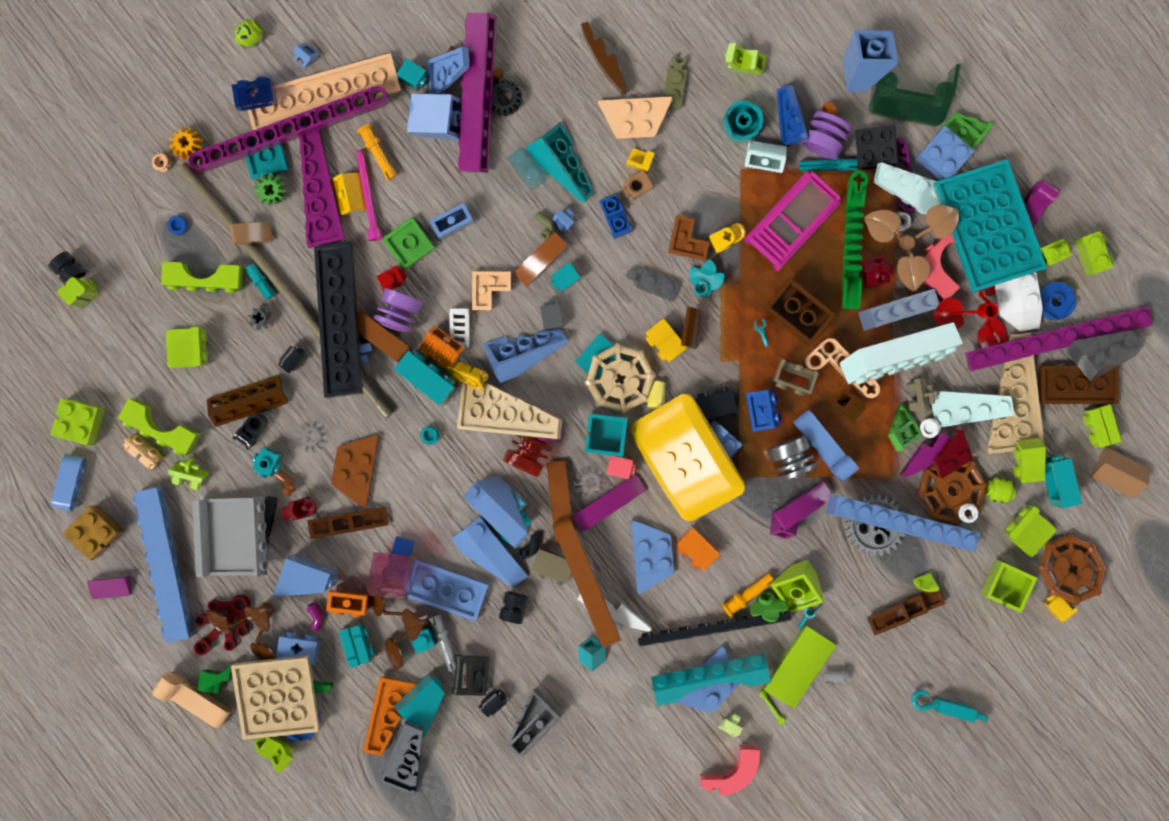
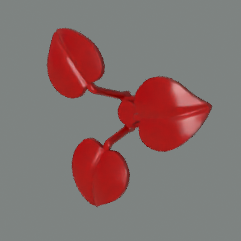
M995 286L979 291V296L986 303L980 304L977 310L962 312L963 305L958 299L947 298L939 303L933 313V319L938 326L954 322L956 329L963 326V315L978 314L980 318L986 319L983 323L985 327L980 328L977 333V341L981 348L1007 342V333L1003 323L994 319L999 313L998 306L991 303L992 301L985 297L996 294Z

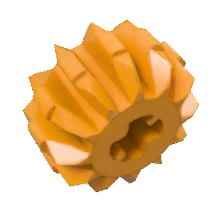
M180 127V133L173 131L175 138H169L173 142L169 146L170 149L174 150L173 154L180 156L182 160H185L186 157L189 159V156L196 152L197 149H203L202 146L198 145L203 142V139L199 138V133L197 131L193 132V129L190 127L186 130ZM187 141H188V142H189L188 146H187V145L184 146V145H183L184 142H187Z

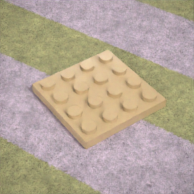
M309 655L233 663L231 665L243 740L319 732L320 725Z

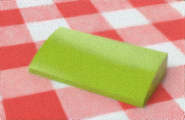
M804 624L771 673V683L764 684L763 689L795 709L837 645Z

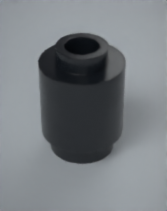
M291 345L279 359L278 366L290 374L306 358L304 355L305 351L298 345L295 347Z
M493 689L481 700V704L478 707L486 717L494 716L507 704V696L501 689Z

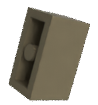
M539 547L531 571L534 572L533 575L543 579L545 576L552 578L551 581L558 585L567 584L571 570L565 556Z

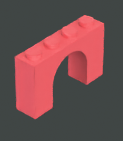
M951 234L945 238H939L935 244L932 242L924 250L926 254L923 256L929 263L930 273L922 284L928 290L935 289L937 298L940 301L950 298L960 288L944 272L940 262L943 249L948 244L954 243Z

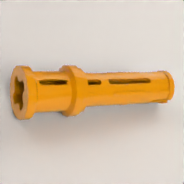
M368 123L359 128L357 133L362 136L366 143V149L370 150L387 181L392 180L398 174L381 146V139L373 131L372 123Z
M767 573L740 594H734V597L727 603H722V608L731 619L734 613L741 608H746L750 600L771 586L774 579Z

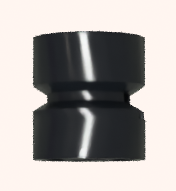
M68 251L58 254L48 264V267L55 275H60L59 279L64 285H66V282L71 277L80 279L86 275L84 268L79 263H75L76 260Z
M505 591L502 601L505 605L501 607L498 618L514 624H523L525 616L523 609L527 608L529 597L520 593Z

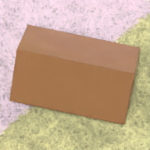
M1106 447L1100 453L1099 463L1092 469L1091 477L1135 499L1149 485V468Z

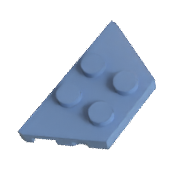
M631 520L637 594H641L674 574L672 542L670 534Z
M721 645L703 666L729 661L725 648ZM721 683L702 687L690 692L675 703L713 713L735 690L738 684Z

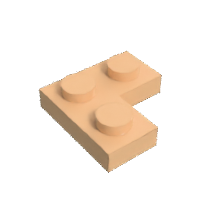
M472 272V310H492V291H511V272Z

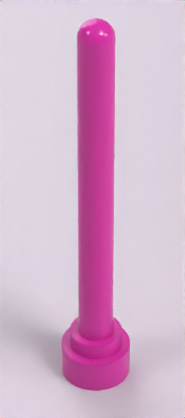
M358 150L356 154L370 225L369 232L367 233L368 241L382 240L383 232L377 226L365 155L362 150Z

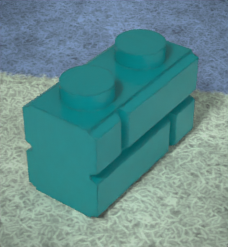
M363 622L338 631L349 668L369 663L374 659L375 649L373 645H369L368 638L370 633L368 627H364Z

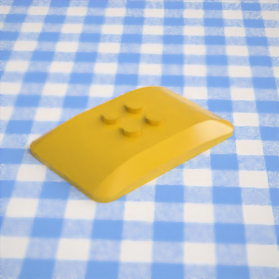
M681 394L631 425V435L665 494L684 520L694 521L744 493L746 489L745 482L691 395Z

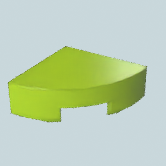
M931 572L913 579L914 585L920 590L926 592L939 591V586Z

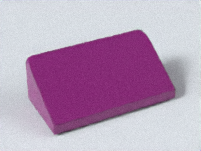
M129 576L87 581L92 599L131 595Z

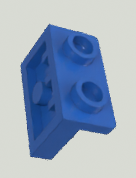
M774 389L746 393L753 432L781 426L782 417L777 408L778 395Z

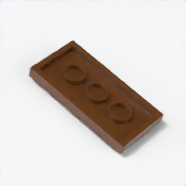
M1039 366V403L1119 404V366L1092 381H1089L1078 366Z

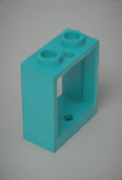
M1057 454L1046 456L1045 484L1051 506L1064 509L1083 504L1072 459L1065 458L1064 455L1057 456Z

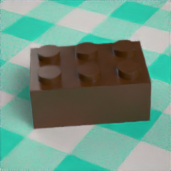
M791 278L785 281L763 309L764 312L807 346H811L836 315Z

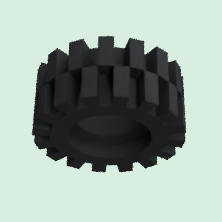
M505 78L504 80L498 79L496 83L494 81L492 111L500 116L501 114L504 116H508L507 114L512 115L515 110L517 112L522 100L518 85L514 84V81H508ZM504 90L510 92L512 95L511 101L508 104H500L497 101L499 92Z

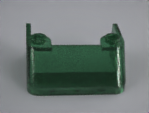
M956 64L949 71L947 82L940 83L936 87L934 95L898 89L896 74L891 71L888 72L872 86L869 101L870 112L875 116L933 127L939 126L944 122L953 101L961 64Z

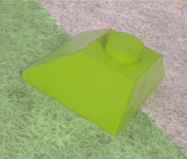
M808 560L791 565L771 583L778 597L787 604L790 613L824 602L818 575Z

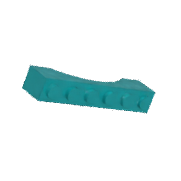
M764 653L651 677L657 706L675 703L690 692L710 685L737 683L757 686L771 683Z

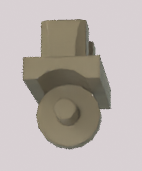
M926 377L914 379L915 381L907 383V392L917 394V400L909 401V410L919 412V414L931 412L930 404H935L934 396L940 395L939 391H933V384L927 385Z

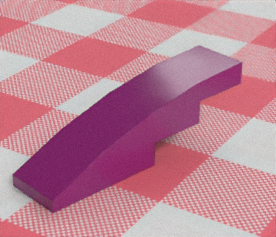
M635 474L572 515V518L583 533L645 492L646 488L637 474Z

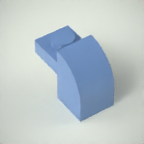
M710 419L708 423L731 458L742 444L716 421Z

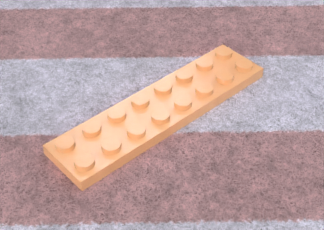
M388 53L243 94L252 129L256 130L373 86L383 87L389 95L402 92L396 75L397 72L392 55ZM379 92L375 99L383 97V93ZM365 99L359 100L358 104L365 102Z

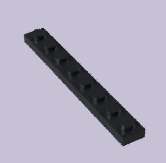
M785 611L779 612V619L775 622L764 620L762 615L755 616L752 619L742 616L737 617L735 622L728 623V619L717 621V625L710 626L709 622L698 624V628L691 629L690 626L679 627V631L672 632L671 629L661 630L659 635H653L652 632L643 633L641 638H638L639 647L787 622L792 619L790 612L785 613Z

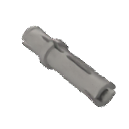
M439 613L436 616L429 617L435 633L433 636L435 639L437 638L448 671L451 672L456 668V662L454 661L455 653L448 637V629H445Z

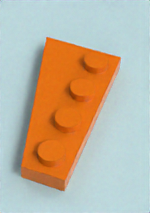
M383 676L379 677L363 753L383 755L393 735V731L401 719V715L397 712L395 705L417 683Z

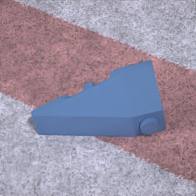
M559 328L539 331L535 335L526 337L524 334H520L518 338L507 339V336L500 337L484 343L483 348L493 373L498 381L502 383L518 377L566 344L568 340Z
M482 515L452 538V541L462 554L511 587L516 586L528 576Z

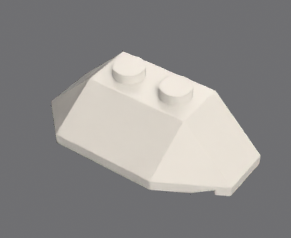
M1037 273L995 286L999 314L1004 320L1014 326L1019 332L1040 328L1043 308Z

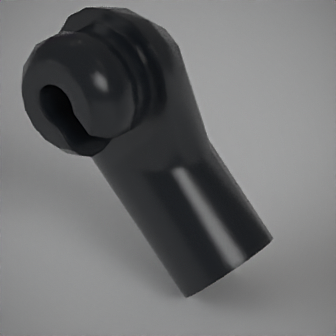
M531 534L530 543L518 550V556L522 559H528L538 552L540 536Z

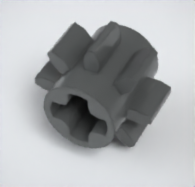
M262 306L260 311L252 308V315H248L251 318L249 325H256V330H260L261 326L268 329L267 324L273 322L269 318L271 312L265 313V307ZM262 316L264 317V320L259 321L257 320V317Z

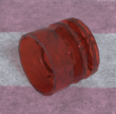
M516 435L522 440L519 442L512 439L511 442L518 448L517 450L507 449L503 461L528 474L539 477L544 465L537 461L538 457L547 459L548 455L541 451L544 449L551 452L553 447L549 446L545 441L538 440V437Z

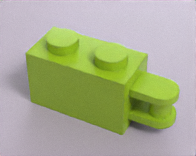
M1064 238L1040 247L1046 266H1051L1072 256L1070 253L1071 247Z

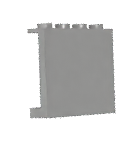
M264 498L192 500L196 577L254 575L258 577L266 575L268 562L266 559L267 542L265 539Z

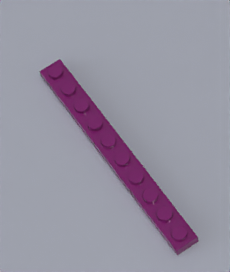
M1147 306L966 352L965 356L969 371H974L1065 348L1076 340L1131 331L1151 326L1153 323Z

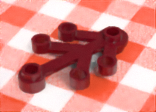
M243 594L234 596L231 601H218L214 599L208 603V609L211 611L230 609L227 614L223 615L228 619L229 623H232V619L236 614L238 620L245 617L244 609L250 607L249 598ZM239 600L244 602L243 607L238 605ZM212 602L217 604L216 609L211 607ZM199 614L195 618V623L198 626L210 624L206 614ZM199 617L204 618V623L199 622ZM246 620L238 624L239 627L236 629L237 635L240 637L246 636L249 633ZM241 627L245 628V634L240 632ZM214 628L205 639H201L194 644V652L199 656L207 654L211 649L210 644L221 632ZM230 628L231 632L229 634H225L224 648L227 651H232L237 646V642L233 638V628ZM232 642L233 648H229L227 643ZM202 643L206 645V650L201 649Z

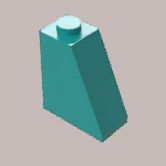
M429 674L395 705L397 712L405 720L424 726L423 737L427 734L445 693L441 688L443 683L436 676L432 678Z

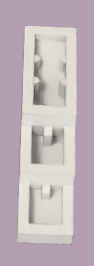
M579 593L577 595V599L584 604L581 594ZM605 600L613 621L649 632L651 630V626L623 603H620L615 608Z

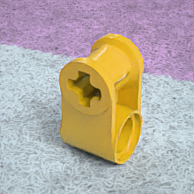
M735 223L730 227L713 233L709 236V239L718 254L742 240L746 235V230L742 224Z

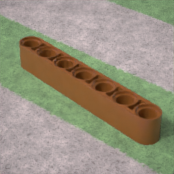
M568 517L552 524L602 647L605 648L621 641L571 518Z

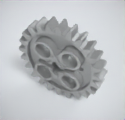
M868 494V500L865 497H861V502L898 511L900 508L899 504L893 506L895 500L890 499L888 501V496L885 495L882 499L880 494H876L875 498L873 495ZM853 520L844 521L845 524L849 525L844 531L850 532V535L846 538L849 540L853 539L851 546L858 545L857 551L863 550L865 555H868L870 552L873 557H875L876 552L879 556H883V551L890 554V547L896 550L895 543L902 544L899 537L906 536L905 534L885 529L889 532L887 536L880 529H876L875 526L865 524L866 529L861 533L859 531L860 522ZM877 534L881 535L879 543H875L874 540Z

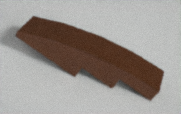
M589 22L582 23V33L597 65L622 96L626 95V88L615 54L607 56L602 38L594 40Z
M385 506L307 520L310 539L389 525Z
M940 589L936 592L921 591L868 616L867 620L874 635H878L911 622V619L924 615L929 610L942 606L946 602Z

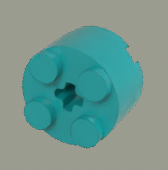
M745 100L733 103L723 118V131L733 143L742 144L748 143L749 140L752 141L758 135L763 125L761 109L756 104ZM740 119L746 121L745 126L739 123Z

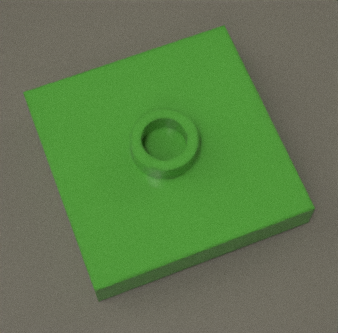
M413 216L382 238L404 270H407L436 248Z

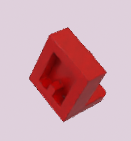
M396 265L392 269L377 275L383 291L385 288L395 290L406 285V274L403 268L399 269Z

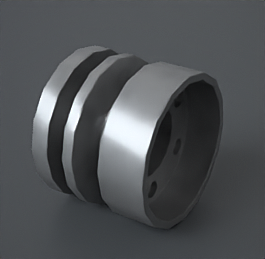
M806 435L794 437L767 449L772 462H782V464L775 468L776 472L785 470V472L778 475L779 481L799 478L818 466L816 461L807 463V461L814 458V454L804 455L803 453L810 447Z

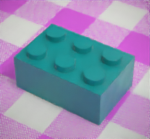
M407 351L394 370L439 406H444L457 389L454 385L456 382L448 375L443 377L439 373L441 370L434 364L424 362L426 358L419 352Z

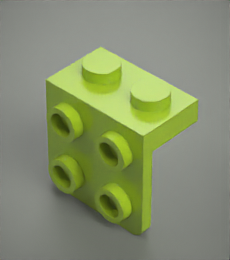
M191 327V329L166 331L168 367L207 366L208 352L206 350L207 333L205 328Z
M1027 504V506H1024L1019 511V515L1007 524L1003 534L1029 557H1034L1053 536L1056 529L1039 514L1040 510Z

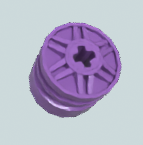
M816 111L813 116L814 120L809 124L814 130H807L809 139L802 141L801 144L819 156L837 160L843 149L839 141L847 140V134L851 132L852 127L835 115Z
M385 288L381 300L388 304L387 308H377V310L385 313L384 317L375 314L373 319L379 321L383 326L396 331L412 333L413 328L405 326L406 322L416 323L415 320L409 317V314H419L423 302Z

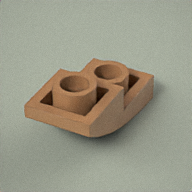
M270 222L230 225L233 244L270 243L273 241Z

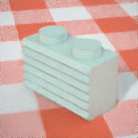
M749 140L745 156V167L749 166V168L753 167V169L760 168L765 171H776V173L780 172L781 174L786 161L787 147Z

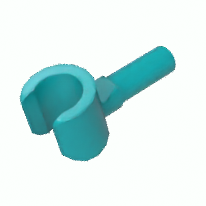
M761 319L763 327H757L755 321L754 329L759 331L764 346H768L769 343L764 330L766 326L765 320Z
M809 607L805 609V615L797 626L799 629L803 627L809 618H813L816 615L818 607L815 611L809 610Z

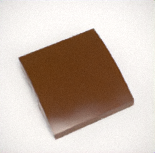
M687 306L681 346L696 349L702 314L701 310Z

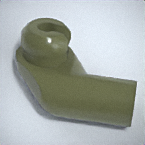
M539 211L534 219L543 225L541 235L544 239H548L555 232L552 219Z

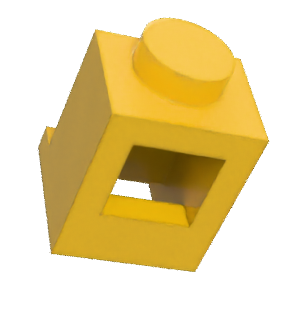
M1048 594L1046 600L1043 601V604L1056 620L1062 623L1078 611L1075 607L1069 605V601L1055 595L1051 596Z

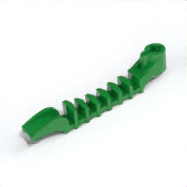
M860 170L853 172L847 181V195L844 207L846 211L844 215V255L842 258L843 276L841 280L842 309L860 310L862 277L859 276V273L862 271V266H859L862 260V256H860V251L862 250L860 242L863 239V235H861V230L863 229L861 220L864 217L862 208L865 206L868 176ZM855 178H858V182H861L859 186L857 185V181H854Z
M233 663L228 665V668L223 672L202 669L197 690L207 693H220L222 682L233 679L231 670ZM313 679L315 694L324 693L333 688L334 682H320Z

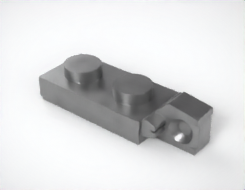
M641 269L638 270V273L628 270L625 277L633 280V286H636L638 289L672 302L680 284Z

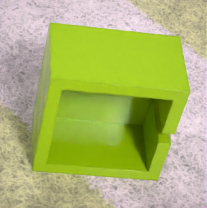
M60 398L56 415L59 418L54 419L50 435L84 445H96L105 408L70 398Z
M995 560L980 595L1022 613L1038 578L1004 562Z

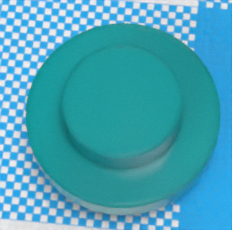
M433 426L423 428L420 433L422 442L427 445L435 444L440 437L438 429Z

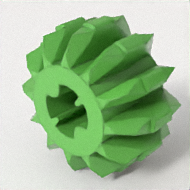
M269 173L268 178L265 174H262L261 178L263 181L260 179L255 180L260 186H254L253 189L259 190L260 193H256L255 197L262 196L260 203H264L267 199V206H271L272 200L275 205L279 204L277 197L284 200L285 197L280 192H287V189H281V186L286 183L285 181L278 183L280 180L279 175L273 180V173ZM272 185V190L275 191L274 194L273 192L268 194L266 186Z

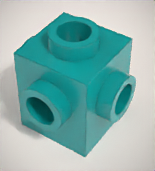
M263 447L259 453L255 454L252 460L254 464L252 469L257 471L256 474L263 478L274 476L281 469L282 464H280L283 455Z

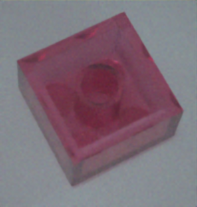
M373 552L367 586L369 595L408 600L414 567L412 556Z

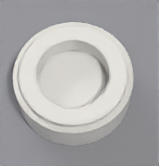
M929 418L921 423L920 430L923 436L933 438L940 433L941 425L936 419Z

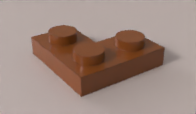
M676 215L668 254L706 261L710 242L691 238L695 219Z

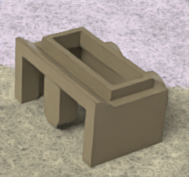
M780 359L772 382L776 383V387L787 390V387L795 389V394L805 397V394L812 393L819 372L811 371L800 365H794L786 362L784 359ZM781 370L808 379L806 387L804 388L779 379Z

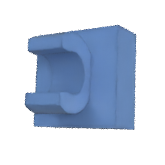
M307 42L296 45L293 50L296 54L294 60L299 61L302 59L304 61L301 66L303 68L309 66L311 62L317 61L320 56Z
M569 208L564 213L560 209L554 215L553 223L566 234L574 224L572 218L575 212Z
M373 344L360 345L361 363L371 362L369 353L374 352Z

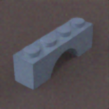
M935 289L858 312L863 330L866 331L936 309L939 302Z

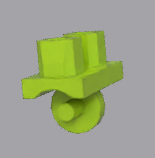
M189 457L187 461L181 460L180 463H175L168 470V475H171L172 484L182 485L184 479L190 481V489L199 490L203 481L208 477L209 471L199 469L200 465L194 464L195 458Z

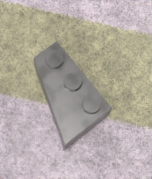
M1131 330L1073 341L1066 352L1089 381H1092L1135 357L1144 344Z
M537 688L532 690L506 744L519 759L524 757L563 716Z

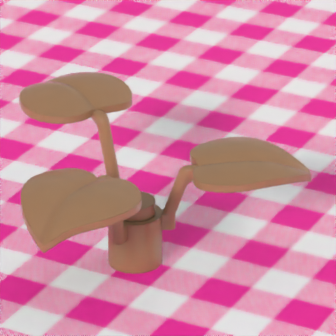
M936 205L930 208L925 216V222L929 228L914 237L909 234L901 237L900 232L896 230L900 226L901 220L896 213L890 210L872 212L865 216L864 220L870 235L878 242H889L896 233L899 250L906 252L910 256L899 259L897 273L902 283L911 291H915L927 279L930 273V266L927 260L921 256L914 257L910 251L914 248L916 239L931 230L936 238L949 236L958 224L959 213L956 208L945 205Z

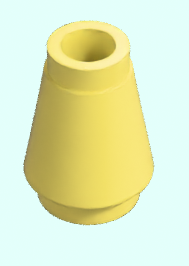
M654 381L646 401L648 403L647 408L656 410L665 404L664 382Z

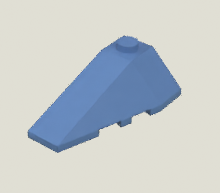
M499 475L475 482L463 497L513 547L517 548L528 536L529 532L522 515L519 513L518 504L513 497L511 486Z

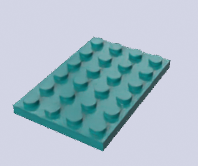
M1008 159L949 177L933 184L940 205L958 210V224L951 233L972 293L1047 269Z

